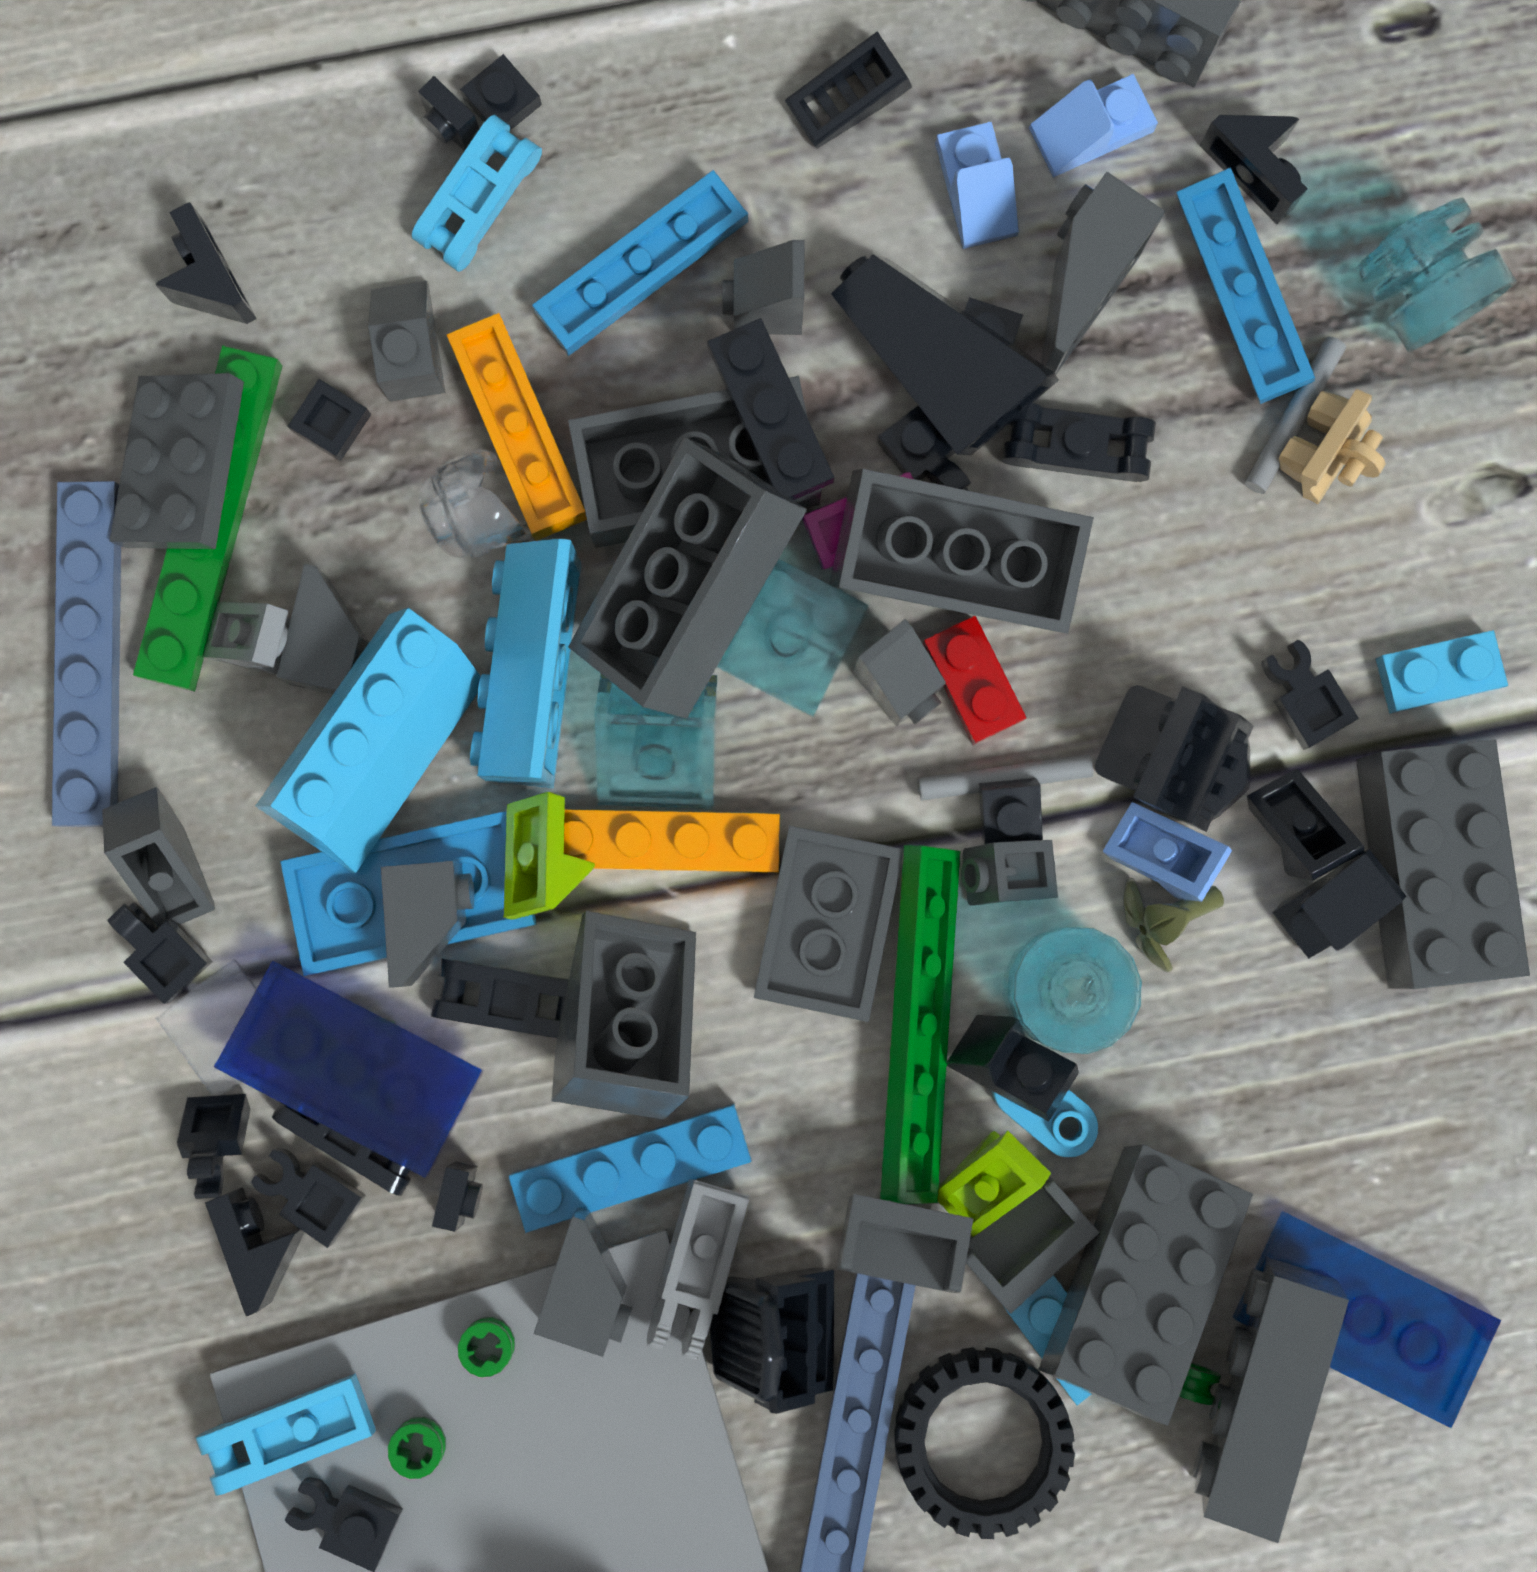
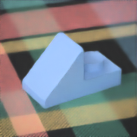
M1131 74L1098 90L1091 79L1082 82L1032 122L1029 130L1054 178L1153 133L1158 122L1134 74Z
M992 122L938 134L935 145L963 249L1017 236L1019 230L1013 165L1010 158H1001Z
M1132 802L1103 849V852L1110 859L1157 881L1173 897L1202 902L1232 850L1225 844Z

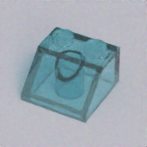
M779 559L716 668L814 717L866 617L869 605Z
M600 673L595 708L598 805L713 809L717 728V675L711 676L686 719L642 707Z

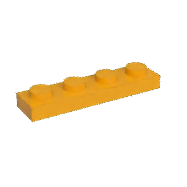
M500 313L446 334L534 540L538 541L587 520L583 504Z
M565 810L564 854L593 862L595 864L594 869L779 873L780 814Z

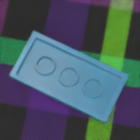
M507 811L379 839L356 873H352L323 852L280 861L303 976L315 975L387 958L381 867L455 861L462 863L463 874L471 873L474 885V908L465 909L466 923L447 945L537 925L535 914L513 920L503 918Z

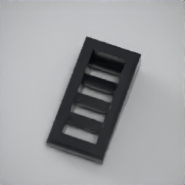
M877 31L786 98L785 102L816 149L899 98L911 89L912 85ZM873 62L877 64L886 78L878 86L865 68ZM854 74L857 75L868 92L860 99H858L846 81L847 78ZM837 86L849 105L841 113L827 93L828 90ZM815 98L818 99L831 119L824 126H821L807 103Z

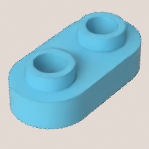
M1070 1090L1067 1091L1049 1122L992 1091L996 1105L1056 1155L1068 1158L1080 1156L1087 1152L1096 1141L1098 1121L1093 1110ZM1066 1117H1074L1079 1124L1077 1134L1069 1139L1063 1138L1059 1133L1061 1121Z

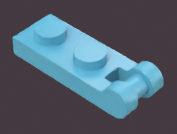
M355 1373L235 1421L213 1427L197 1435L195 1439L201 1455L208 1454L215 1473L210 1477V1481L215 1495L219 1496L371 1437L375 1433L376 1428ZM243 1440L250 1461L238 1463L232 1444Z

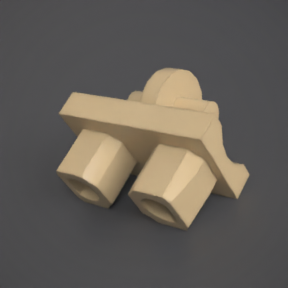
M1356 389L1350 399L1325 391L1320 392L1310 408L1307 422L1308 426L1327 435L1319 447L1294 436L1289 440L1279 457L1280 470L1302 483L1303 498L1319 504L1343 465L1345 466L1339 474L1338 480L1346 486H1353L1360 474L1372 478L1380 475L1386 465L1384 458L1376 451L1383 439L1382 435L1374 430H1368L1360 442L1361 437L1372 422V416L1366 410L1372 401V395Z

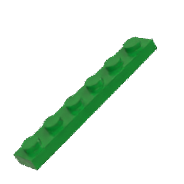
M226 346L221 348L215 374L230 373L244 381L216 549H167L133 676L193 692L196 690L204 661L203 653L215 608L221 598L283 367L276 358Z
M904 845L880 1192L881 1200L901 1204L938 1203L961 851L922 845Z

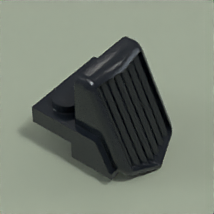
M1132 686L1122 701L1098 755L1095 770L1101 777L1134 791V798L1157 811L1207 832L1211 821L1221 816L1249 789L1250 743L1248 738L1254 726L1241 715L1219 707L1204 694L1183 686L1177 699L1143 686Z
M814 1267L758 1277L756 1280L734 1276L728 1277L718 1314H713L710 1323L712 1364L715 1378L754 1398L755 1403L768 1409L770 1413L775 1414L815 1404V1395L833 1391L834 1270Z

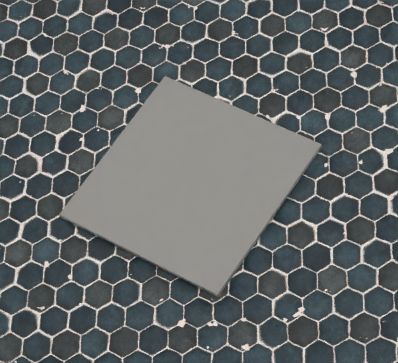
M667 1229L608 1247L627 1285L621 1304L633 1308L621 1343L609 1340L603 1357L533 1334L556 1264L211 1372L210 1377L223 1423L235 1421L356 1373L376 1428L375 1433L371 1437L241 1487L265 1572H372L320 1549L319 1546L326 1531L317 1527L308 1531H299L290 1527L285 1522L287 1513L293 1507L307 1513L314 1512L316 1509L313 1498L298 1491L300 1484L307 1477L323 1481L329 1487L332 1497L339 1500L349 1484L403 1508L375 1572H769L704 1352L701 1351L700 1356L696 1360L681 1355L683 1334L688 1318L692 1313L690 1307L678 1304L671 1333L663 1349L658 1350L646 1345L653 1309L660 1299L656 1297L671 1244ZM483 1317H494L503 1320L511 1328L515 1337V1350L511 1360L500 1373L491 1377H478L470 1374L462 1366L458 1357V1344L462 1334L474 1321ZM490 1332L483 1339L473 1336L471 1346L478 1345L474 1355L482 1361H486L491 1354L500 1358L503 1350L502 1348H495L500 1339ZM413 1417H426L434 1420L442 1427L446 1436V1450L442 1460L431 1474L421 1479H409L399 1475L392 1468L388 1459V1445L391 1437L405 1421ZM414 1433L408 1443L402 1440V1448H407L412 1452V1461L420 1462L427 1452L431 1456L433 1454L431 1447L423 1445L422 1434ZM243 1440L232 1444L238 1463L250 1461Z

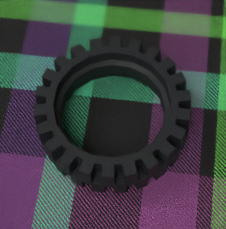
M974 1347L961 1349L962 1353L953 1356L951 1353L945 1354L938 1358L939 1362L932 1367L928 1364L919 1372L918 1380L914 1384L910 1383L904 1393L905 1399L902 1405L899 1404L896 1415V1428L894 1429L896 1459L901 1476L908 1491L923 1512L927 1511L932 1519L942 1527L946 1528L947 1525L952 1527L956 1534L969 1537L970 1532L978 1533L981 1539H994V1533L1003 1532L1006 1537L1018 1534L1017 1527L1027 1523L1029 1528L1041 1521L1039 1514L1043 1510L1047 1509L1051 1512L1058 1503V1492L1060 1490L1065 1492L1070 1481L1069 1467H1074L1075 1452L1073 1450V1442H1075L1074 1432L1068 1412L1061 1397L1048 1379L1032 1364H1028L1017 1355L1010 1352L1009 1354L1002 1353L999 1349L985 1347V1350H976ZM987 1382L1008 1387L1028 1401L1038 1417L1042 1444L1037 1465L1023 1485L1004 1497L978 1500L958 1495L938 1480L928 1463L925 1437L929 1419L945 1397L962 1386Z

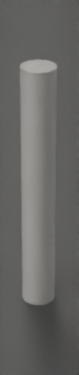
M1330 336L1325 338L1310 365L1315 376V382L1296 390L1245 481V485L1250 490L1265 494L1280 467V454L1289 440L1298 435L1307 419L1311 406L1324 389L1346 349L1345 343Z
M1090 754L928 776L918 778L920 799L923 801L979 793V783L1037 778L1040 784L1082 779L1093 777V764Z

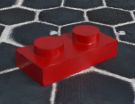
M976 615L923 641L922 644L946 682L943 687L972 745L984 741L1027 719Z

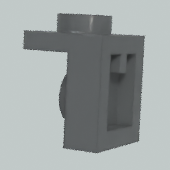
M1052 840L999 842L964 848L961 879L966 889L967 902L970 906L1058 898Z

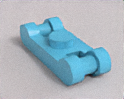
M496 115L490 116L483 123L416 222L412 231V239L426 249L434 247L444 254L443 261L457 272L464 270L475 256L478 244L522 179L528 176L538 164L542 155V148L528 138L518 139L510 133L509 124ZM496 152L507 158L498 172L486 164L492 154ZM453 212L465 220L456 235L445 228L446 222Z

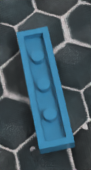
M1231 168L1177 191L1178 201L1259 403H1265L1315 382L1314 373Z
M712 170L532 304L533 310L569 356L748 223V213L716 172Z
M734 1103L511 1173L509 1179L525 1233L572 1219L578 1207L594 1212L687 1183L689 1179L696 1180L750 1163L752 1159Z

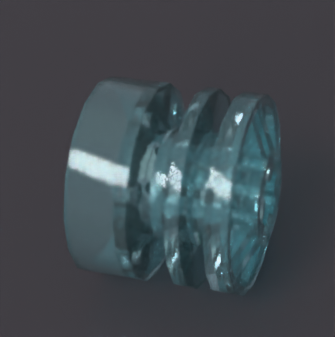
M1463 197L1454 199L1434 210L1424 211L1411 218L1382 239L1379 246L1355 268L1364 283L1390 273L1388 277L1371 291V295L1376 302L1392 298L1400 293H1403L1407 299L1388 318V322L1407 352L1414 351L1457 327L1509 291L1517 282L1497 249L1478 254L1470 259L1465 254V251L1484 232L1479 222L1469 224L1454 233L1451 232L1471 214V209Z
M1054 928L1031 936L1014 952L1004 973L1003 999L1009 1016L1020 1020L1027 1038L1047 1048L1063 1053L1090 1054L1112 1046L1130 1030L1141 1007L1142 981L1133 957L1117 939L1094 928ZM1083 977L1085 981L1081 989L1087 994L1085 1001L1071 1000L1067 1003L1065 1000L1069 995V991L1063 986L1065 979L1079 980Z

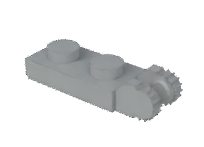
M689 1179L656 1297L660 1299L653 1309L650 1326L648 1327L646 1339L648 1347L658 1350L663 1349L671 1333L677 1306L682 1304L692 1307L694 1310L688 1318L683 1334L681 1355L693 1360L698 1359L701 1351H703L713 1314H718L749 1202V1196Z

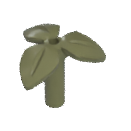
M1133 878L1127 879L1124 887L1123 906L1126 923L1130 927L1138 928L1140 934L1136 937V944L1149 961L1167 973L1172 971L1173 967L1160 944L1167 946L1181 936L1190 921L1224 905L1223 895L1216 886L1210 887L1202 902L1181 899L1173 904L1158 903L1148 905L1146 908L1143 906L1140 892Z

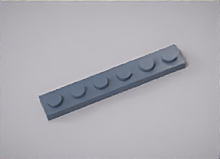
M115 481L57 482L52 826L103 827L102 810L118 803L121 546L109 542L119 484Z
M855 1273L799 1572H863L915 1285Z

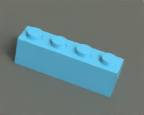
M550 539L507 544L505 560H496L492 577V593L500 595L498 616L488 618L485 632V651L493 652L490 675L482 674L480 677L477 700L478 708L486 709L483 732H474L470 751L471 766H478L477 776L485 781L554 789L571 649L568 646L573 637L581 572V561L571 540Z
M410 608L389 614L255 807L352 873H356L478 694L480 674L454 641Z

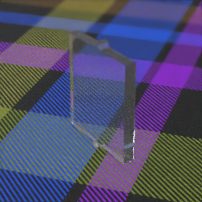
M1379 921L1343 949L1336 951L1332 946L1325 949L1332 1020L1374 1017L1376 1022L1384 1023L1388 1020V1016L1430 1013L1427 988L1389 989Z
M236 959L230 961L201 984H190L188 994L155 1018L212 1096L225 1095L248 1076H259L262 1074V1066L268 1061L248 1051V1049L281 1021Z

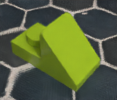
M544 792L507 804L503 918L513 920L554 909L594 869L595 864L593 862L564 854L565 797L551 792Z
M1008 1130L1001 1136L994 1131L987 1135L939 1185L938 1203L950 1214L973 1218L971 1236L974 1237L1041 1189L1051 1175V1172Z

